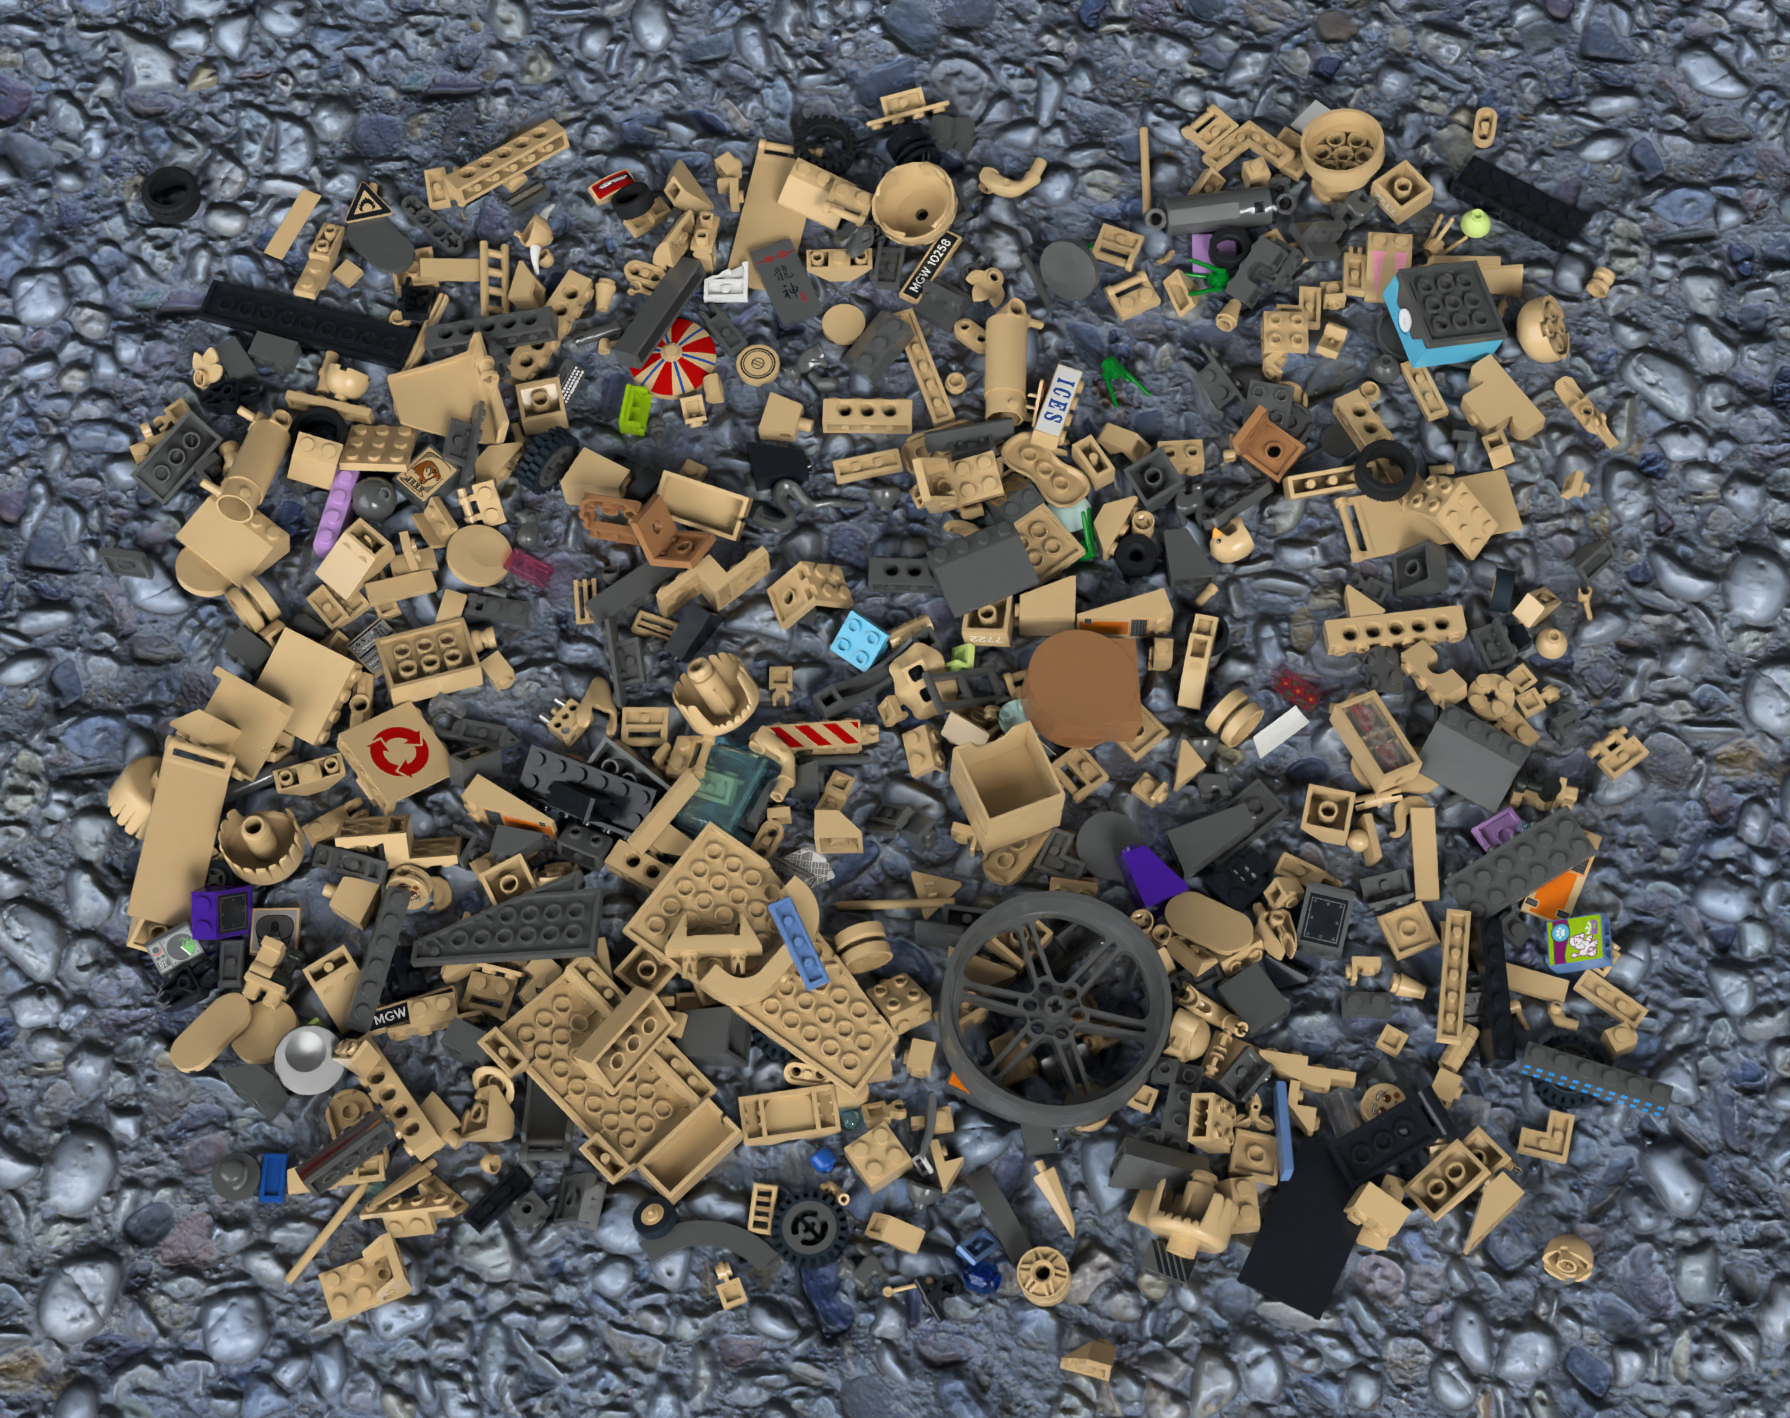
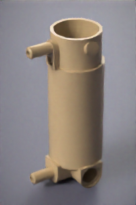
M1012 298L995 315L987 319L985 337L986 421L1012 417L1014 427L1024 421L1031 423L1033 421L1034 414L1027 413V400H1025L1028 329L1032 327L1041 330L1044 327L1043 321L1031 318L1030 313L1026 312L1024 302L1018 298Z
M243 406L238 408L237 413L251 421L247 429L249 432L227 476L219 486L205 478L200 483L201 487L215 494L218 498L216 501L217 510L226 519L236 523L248 522L252 519L257 506L262 503L291 443L288 429L292 423V418L285 410L278 409L269 417L260 411L255 414Z

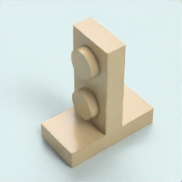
M408 531L399 533L404 554L396 555L390 562L393 577L431 569V571L439 570L434 549L428 547L419 550L415 538H410Z

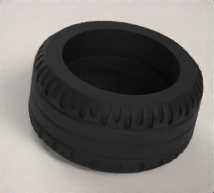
M175 166L159 168L153 171L142 185L141 196L146 210L153 219L160 223L168 225L183 223V221L193 217L200 207L201 192L194 176L184 168ZM181 186L187 189L185 196L174 204L163 205L155 202L159 193L168 187Z
M313 407L303 411L294 419L289 430L292 449L294 450L299 431L308 433L313 428L319 426H329L336 429L337 434L333 441L343 444L344 447L349 435L345 420L338 412L326 407Z
M1386 439L1374 441L1364 447L1357 458L1354 468L1355 482L1359 490L1370 499L1381 502L1398 500L1410 490L1417 469L1416 461L1412 453L1409 452V449L1406 446L1404 447L1403 444L1397 443V441ZM1379 458L1392 460L1399 465L1404 477L1395 483L1379 482L1370 475L1367 464Z

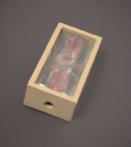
M1375 689L1334 706L1329 720L1376 794L1417 778L1423 763Z

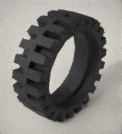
M825 114L822 115L821 119L819 115H815L813 119L809 117L806 122L803 121L800 127H798L794 138L793 152L795 160L799 157L836 176H840L842 172L845 173L848 168H851L858 149V139L855 136V131L850 130L851 126L848 123L843 125L844 120L839 119L838 122L835 121L836 116H831V119H828V115ZM814 133H829L835 135L843 142L846 152L841 158L824 160L808 151L805 146V140Z

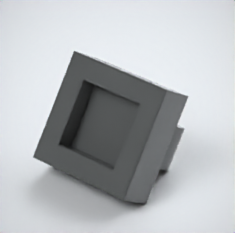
M1452 431L1450 442H1457L1456 453L1465 454L1467 444L1475 442L1476 432Z

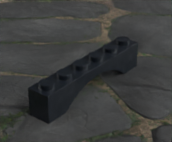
M1479 920L1470 927L1469 953L1478 968L1483 993V1020L1478 1043L1480 1067L1504 1069L1516 1061L1502 922Z

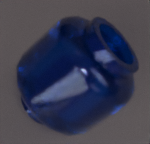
M981 1260L974 1266L971 1264L965 1267L963 1279H966V1286L969 1290L989 1295L993 1291L996 1292L998 1290L1002 1274L999 1272L997 1265Z

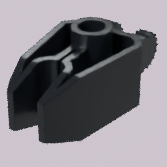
M235 377L210 385L201 393V396L206 401L200 403V406L207 412L216 415H239L237 410L240 406L248 409V406L256 405L260 402V397L252 393L259 392L261 385L256 382L242 384Z
M206 960L195 968L182 966L161 986L155 998L160 1003L166 1002L160 1008L161 1011L166 1013L182 1011L208 998L210 994L209 987L220 979L218 972L210 973L204 978L202 976L213 967L212 961Z

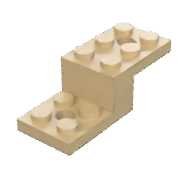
M763 546L757 550H752L743 561L733 564L727 573L710 554L705 558L702 557L697 566L679 573L673 582L662 586L657 594H655L660 615L668 619L700 594L719 612L771 572L768 551Z
M411 814L340 819L335 835L336 847L346 849L354 848L357 845L374 847L383 843L385 859L389 862L388 869H395L402 865H413L421 869L435 865L450 867L458 864L462 849L461 836L414 840Z

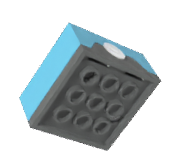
M1477 260L1399 269L1382 293L1412 369L1481 360L1489 354L1493 355L1508 335Z

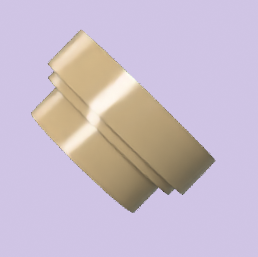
M1349 108L1327 111L1314 118L1302 133L1300 143L1304 168L1313 179L1328 190L1349 192L1363 187L1372 179L1384 161L1385 143L1382 127L1374 117L1363 111Z

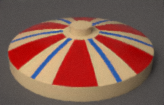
M677 318L642 369L629 368L635 383L638 386L648 388V394H652V396L660 399L676 400L689 397L704 388L703 378L713 374L716 369V349L712 338L701 326L694 322Z

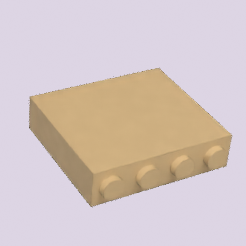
M285 627L255 687L295 709L283 730L321 748L330 737L329 731L333 724L339 720L340 710L343 704L349 700L351 696L350 690L354 682H357L361 677L363 665Z

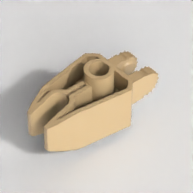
M1268 901L1266 911L1260 902L1254 903L1253 912L1257 920L1254 932L1262 939L1266 951L1278 960H1282L1284 954L1292 959L1297 949V934L1290 912L1285 909L1273 910Z

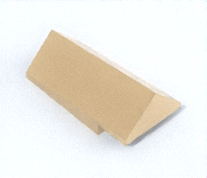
M1477 1126L1462 1141L1457 1138L1407 1183L1403 1190L1427 1217L1437 1222L1512 1159Z

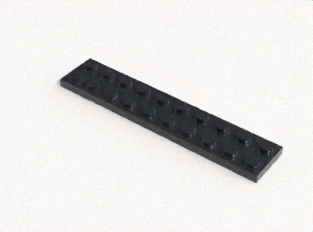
M214 279L198 313V318L201 321L256 334L257 331L296 341L300 346L324 352L333 351L340 356L400 371L404 367L418 336V331L415 329Z

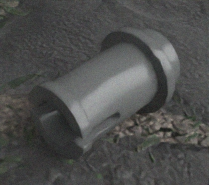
M520 1150L514 1155L515 1164H520L532 1180L536 1179L544 1171L537 1161L520 1163Z

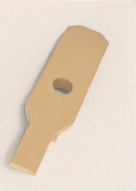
M1564 376L1557 380L1554 385V391L1586 431L1598 435L1610 450L1619 445L1617 439L1606 426V415L1598 411L1589 400V397L1580 390L1574 379ZM1583 411H1589L1591 414L1587 415Z

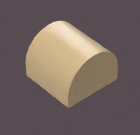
M713 373L703 378L706 401L711 404L724 402L723 384L719 374Z

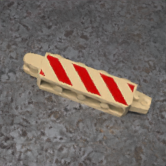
M844 718L842 721L823 719L813 723L798 721L795 724L778 722L767 726L776 733L775 736L791 748L795 759L800 758V756L855 755L861 752L862 745L879 742L878 725L860 724V719L855 720L854 718ZM756 731L751 734L749 741L757 733Z

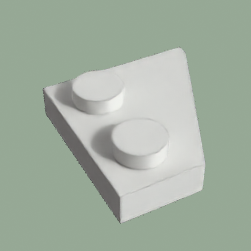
M749 261L742 262V266L733 270L729 268L722 271L719 275H713L704 279V303L748 302Z

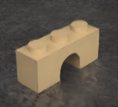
M1424 640L1419 641L1401 653L1400 667L1405 675H1410L1415 680L1420 690H1425L1429 694L1431 701L1435 705H1439L1444 710L1448 702L1455 705L1467 697V683L1453 669L1443 674L1432 673L1433 670L1438 668V655Z

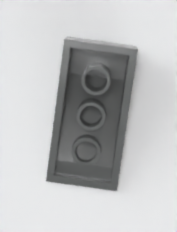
M189 409L130 476L162 505H165L196 474L194 468L213 452L217 453L220 445L228 440L198 412Z

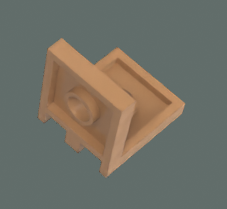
M1260 404L1232 439L1236 454L1278 484L1306 449L1305 445L1271 422L1267 409ZM1271 447H1278L1281 453L1278 457L1272 458L1268 455V450Z
M653 494L630 522L650 566L693 569L716 541L714 533L677 530L662 496L658 494Z

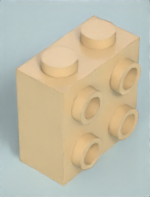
M1192 1093L1187 1141L1208 1154L1231 1153V1146L1234 1143L1233 1122L1236 1120L1235 1105L1216 1093Z

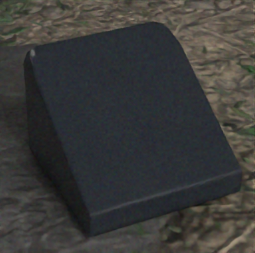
M1523 623L1508 630V638L1510 642L1515 643L1518 653L1530 649L1532 640Z

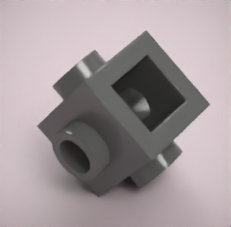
M533 1190L525 1196L518 1197L510 1209L514 1216L511 1219L512 1222L520 1230L525 1228L529 1233L533 1229L535 1231L540 1229L546 1222L545 1219L551 1214L549 1207Z

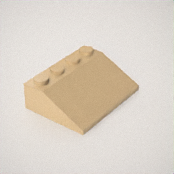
M211 494L178 532L176 539L239 589H242L241 582L250 575L254 578L258 577L290 552V535L257 509L252 519L245 523H236L226 519L217 510L216 501L218 498L215 494Z
M464 617L374 639L393 707L408 701L416 702L483 685L481 665Z

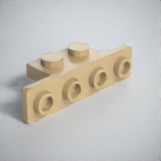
M921 87L880 97L884 118L866 122L865 127L875 131L884 128V124L892 122V125L904 123L905 118L912 117L913 120L923 118L925 113L933 111V114H939L946 111L945 108L950 105L949 100L926 106Z
M449 992L407 1001L410 1024L387 1028V1034L390 1039L402 1041L408 1039L411 1035L427 1036L431 1035L432 1031L441 1029L446 1031L454 1016L461 1020L465 1017L476 1024L475 1026H477L480 1022L485 1021V1015L482 1010L459 1014L455 992Z
M440 1192L432 1196L417 1195L406 1199L397 1197L367 1211L372 1202L370 1201L364 1206L359 1217L361 1220L382 1217L387 1233L390 1232L394 1238L434 1234L437 1230V1225L432 1212L451 1209L457 1199L456 1193L447 1194L446 1192Z

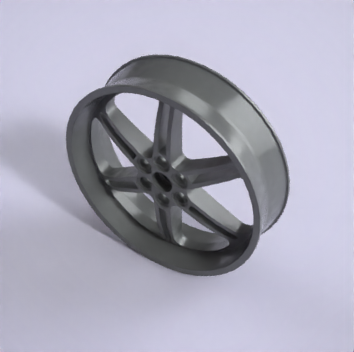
M1066 891L1033 892L1014 897L993 907L980 916L960 938L948 961L938 1006L939 1034L944 1053L956 1077L969 1093L985 1107L1013 1122L1031 1127L1052 1129L1074 1128L1090 1124L1114 1113L1127 1104L1146 1083L1167 1040L1172 1016V994L1167 971L1160 954L1144 931L1124 913L1103 901L1079 893ZM1056 918L1085 926L1100 935L1104 944L1067 982L1058 983L1053 978L1035 929V922L1038 919ZM1023 927L1028 929L1043 974L1039 978L1033 965ZM1012 932L1018 937L1032 992L1021 993L969 981L964 976V969L971 958L985 944L1001 934ZM1110 947H1115L1114 952L1081 988L1077 984L1079 979ZM1121 955L1130 956L1141 973L1148 998V1016L1143 1020L1088 1008L1081 1003V999L1113 961ZM1046 986L1050 988L1051 993L1043 994L1039 988ZM963 990H968V991H972V992L979 993V994H982V995H986V996H989V997H993V998H997V999H1001V1000H1005V1001L1014 1002V1003H1017V1006H1013V1005H1009V1004H1006V1003L998 1002V1001H995V1000L987 999V998H984V997L976 996V995H973V994L964 992ZM1071 992L1075 995V998L1072 1000L1066 999L1063 993ZM964 1002L1021 1019L1025 1023L1024 1028L997 1058L986 1067H981L974 1063L965 1046L959 1025V1006ZM1026 1003L1033 1004L1035 1010L1027 1011L1023 1005ZM1052 1006L1057 1007V1013L1052 1012ZM1078 1014L1083 1018V1021L1075 1022L1072 1020L1071 1015ZM1089 1020L1113 1024L1117 1026L1142 1029L1145 1032H1137L1089 1023ZM1039 1026L1042 1028L1043 1033L1035 1034L1032 1032L1031 1027ZM1062 1031L1067 1035V1038L1058 1039L1055 1036V1032ZM1085 1033L1139 1041L1144 1045V1054L1132 1070L1120 1081L1104 1090H1093L1090 1087L1074 1034ZM1023 1039L1029 1042L997 1076L991 1075ZM1047 1043L1054 1051L1062 1074L1072 1094L1073 1101L1060 1105L1035 1101L1011 1091L1004 1085L1002 1080L1039 1044ZM1065 1049H1069L1085 1096L1080 1095L1063 1052Z

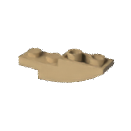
M323 223L308 252L309 260L294 288L296 296L315 300L320 290H325L340 251L345 227Z
M1195 614L1184 661L1178 706L1201 710L1219 617Z
M1265 1048L1264 1050L1260 1049L1258 1054L1266 1063H1272L1275 1066L1271 1073L1290 1083V1080L1300 1081V1088L1328 1095L1330 1086L1353 1089L1356 1082V1072H1351L1350 1069L1344 1067L1329 1069L1322 1064L1308 1066L1309 1056H1303V1053L1298 1051L1282 1053L1275 1048Z
M374 1155L328 1190L338 1189V1186L386 1181L384 1155ZM296 1167L288 1169V1194L309 1193L310 1191L295 1171Z

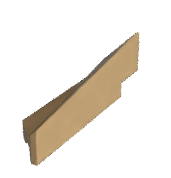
M1434 255L1428 258V262L1425 265H1413V267L1477 260L1491 294L1505 296L1509 294L1511 297H1520L1522 292L1523 264L1501 265V256Z

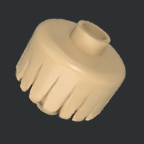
M720 652L718 654L719 657L710 655V660L703 657L693 660L687 667L688 676L683 673L680 676L681 683L679 681L675 683V691H673L674 703L691 728L700 735L710 734L712 736H719L736 729L753 714L758 705L760 697L759 688L741 659L732 653L727 655L725 652Z
M142 756L132 760L108 792V806L111 807L110 812L112 816L115 817L119 814L117 823L120 826L124 825L125 831L128 834L133 835L137 833L135 837L140 840H144L162 765L163 758L157 756Z
M285 808L287 814L277 810H263L247 814L243 817L236 809H232L227 813L228 821L226 819L222 821L221 831L218 834L219 848L231 870L239 878L254 885H271L288 878L299 867L305 852V838L300 825L289 808Z
M1195 1169L1190 1174L1192 1181L1187 1182L1183 1196L1177 1194L1173 1203V1191L1168 1189L1165 1193L1166 1178L1162 1179L1157 1185L1146 1224L1152 1233L1168 1241L1166 1250L1187 1259H1195L1197 1251L1210 1254H1218L1225 1251L1239 1208L1237 1203H1233L1229 1197L1224 1201L1223 1194L1217 1193L1213 1188L1214 1185H1218L1217 1176L1204 1170Z

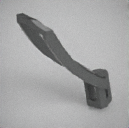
M932 1090L927 1093L928 1118L923 1140L918 1151L911 1156L913 1164L921 1176L935 1172L925 1157L933 1138L937 1116L936 1095ZM916 1160H921L925 1167L923 1170L920 1169Z

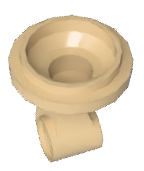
M1181 1007L1177 1011L1172 1012L1169 1033L1161 1053L1171 1059L1180 1060L1182 1063L1192 1062L1202 1057L1209 1047L1211 1038L1209 1026L1204 1018Z

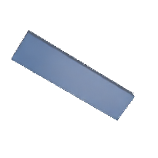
M787 896L769 904V912L807 991L809 992L829 983L828 974L791 897Z
M1276 1081L1272 1097L1280 1181H1289L1294 1171L1287 1087L1285 1081Z

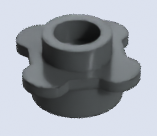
M1276 174L1270 178L1269 183L1273 186L1275 194L1280 192L1289 193L1290 188L1288 185L1291 182L1289 177L1283 174Z

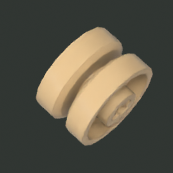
M250 575L241 582L245 594L240 589L234 587L225 594V597L239 619L253 633L257 634L265 627V621L262 616L272 622L281 616L282 613L265 588L256 578Z
M1240 688L1233 690L1224 697L1210 713L1205 723V726L1214 734L1221 733L1220 740L1229 748H1233L1241 743L1256 728L1264 715V710L1257 703L1252 702L1248 704L1249 696Z
M878 921L855 924L840 931L833 939L837 953L841 954L840 960L851 975L875 970L888 963L893 957L890 944L884 941L887 937L884 926Z

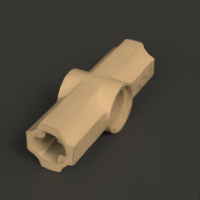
M362 672L359 680L353 684L352 698L349 703L351 708L350 728L371 719L374 715L373 695L375 676L367 672ZM360 706H366L363 710H357Z

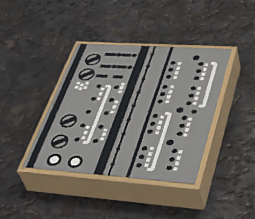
M380 617L349 642L346 648L377 679L383 674L374 639L397 633Z

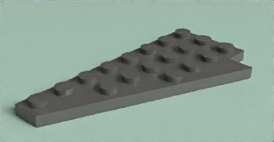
M576 870L413 941L410 963L413 967L596 956L604 892L601 888L582 889L583 873L581 870Z

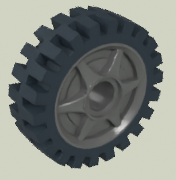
M1562 1034L1558 1035L1557 1038L1552 1037L1542 1044L1543 1046L1591 1061L1604 1063L1603 1056H1599L1600 1051L1598 1048L1594 1049L1592 1047L1593 1043L1589 1040L1588 1042L1583 1041L1584 1038L1581 1036L1574 1038L1573 1034L1568 1036ZM1531 1076V1082L1534 1083L1535 1091L1540 1092L1539 1096L1542 1099L1546 1098L1548 1100L1547 1103L1550 1105L1556 1104L1557 1108H1580L1584 1104L1590 1103L1596 1097Z

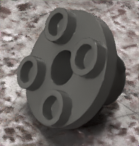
M241 1152L231 1153L221 1158L216 1163L212 1172V1185L215 1191L228 1201L250 1199L261 1182L259 1164L253 1157Z

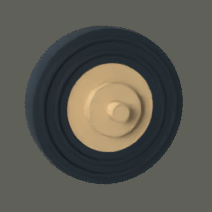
M652 1196L643 1200L637 1206L633 1213L632 1221L639 1235L645 1239L655 1240L664 1237L673 1229L677 1221V1212L674 1205L667 1198Z

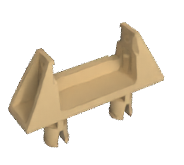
M740 914L739 935L689 936L690 933L687 931V915H683L665 946L666 958H682V978L687 979L689 968H691L693 979L698 977V957H731L730 975L736 977L737 967H740L741 977L744 978L746 977V956H763L760 941L744 914Z

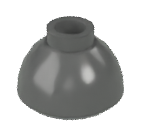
M1380 354L1371 361L1369 373L1379 383H1391L1398 378L1400 365L1394 356Z
M873 488L869 491L873 503L879 507V511H891L900 497V488Z
M1215 735L1189 736L1186 739L1202 760H1210V755L1216 750L1218 745V737Z
M911 1179L908 1182V1193L913 1201L912 1206L918 1209L926 1210L927 1205L934 1203L942 1192L939 1186L927 1181Z

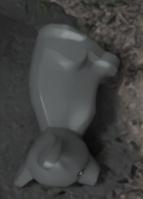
M820 342L804 350L796 364H788L781 367L785 377L791 380L793 385L800 383L802 373H809L818 366L827 368Z

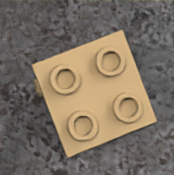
M1223 1029L1222 1032L1216 1030L1200 1067H1204L1205 1077L1216 1081L1245 1046H1250L1257 1054H1259L1261 1048L1232 1037V1032Z

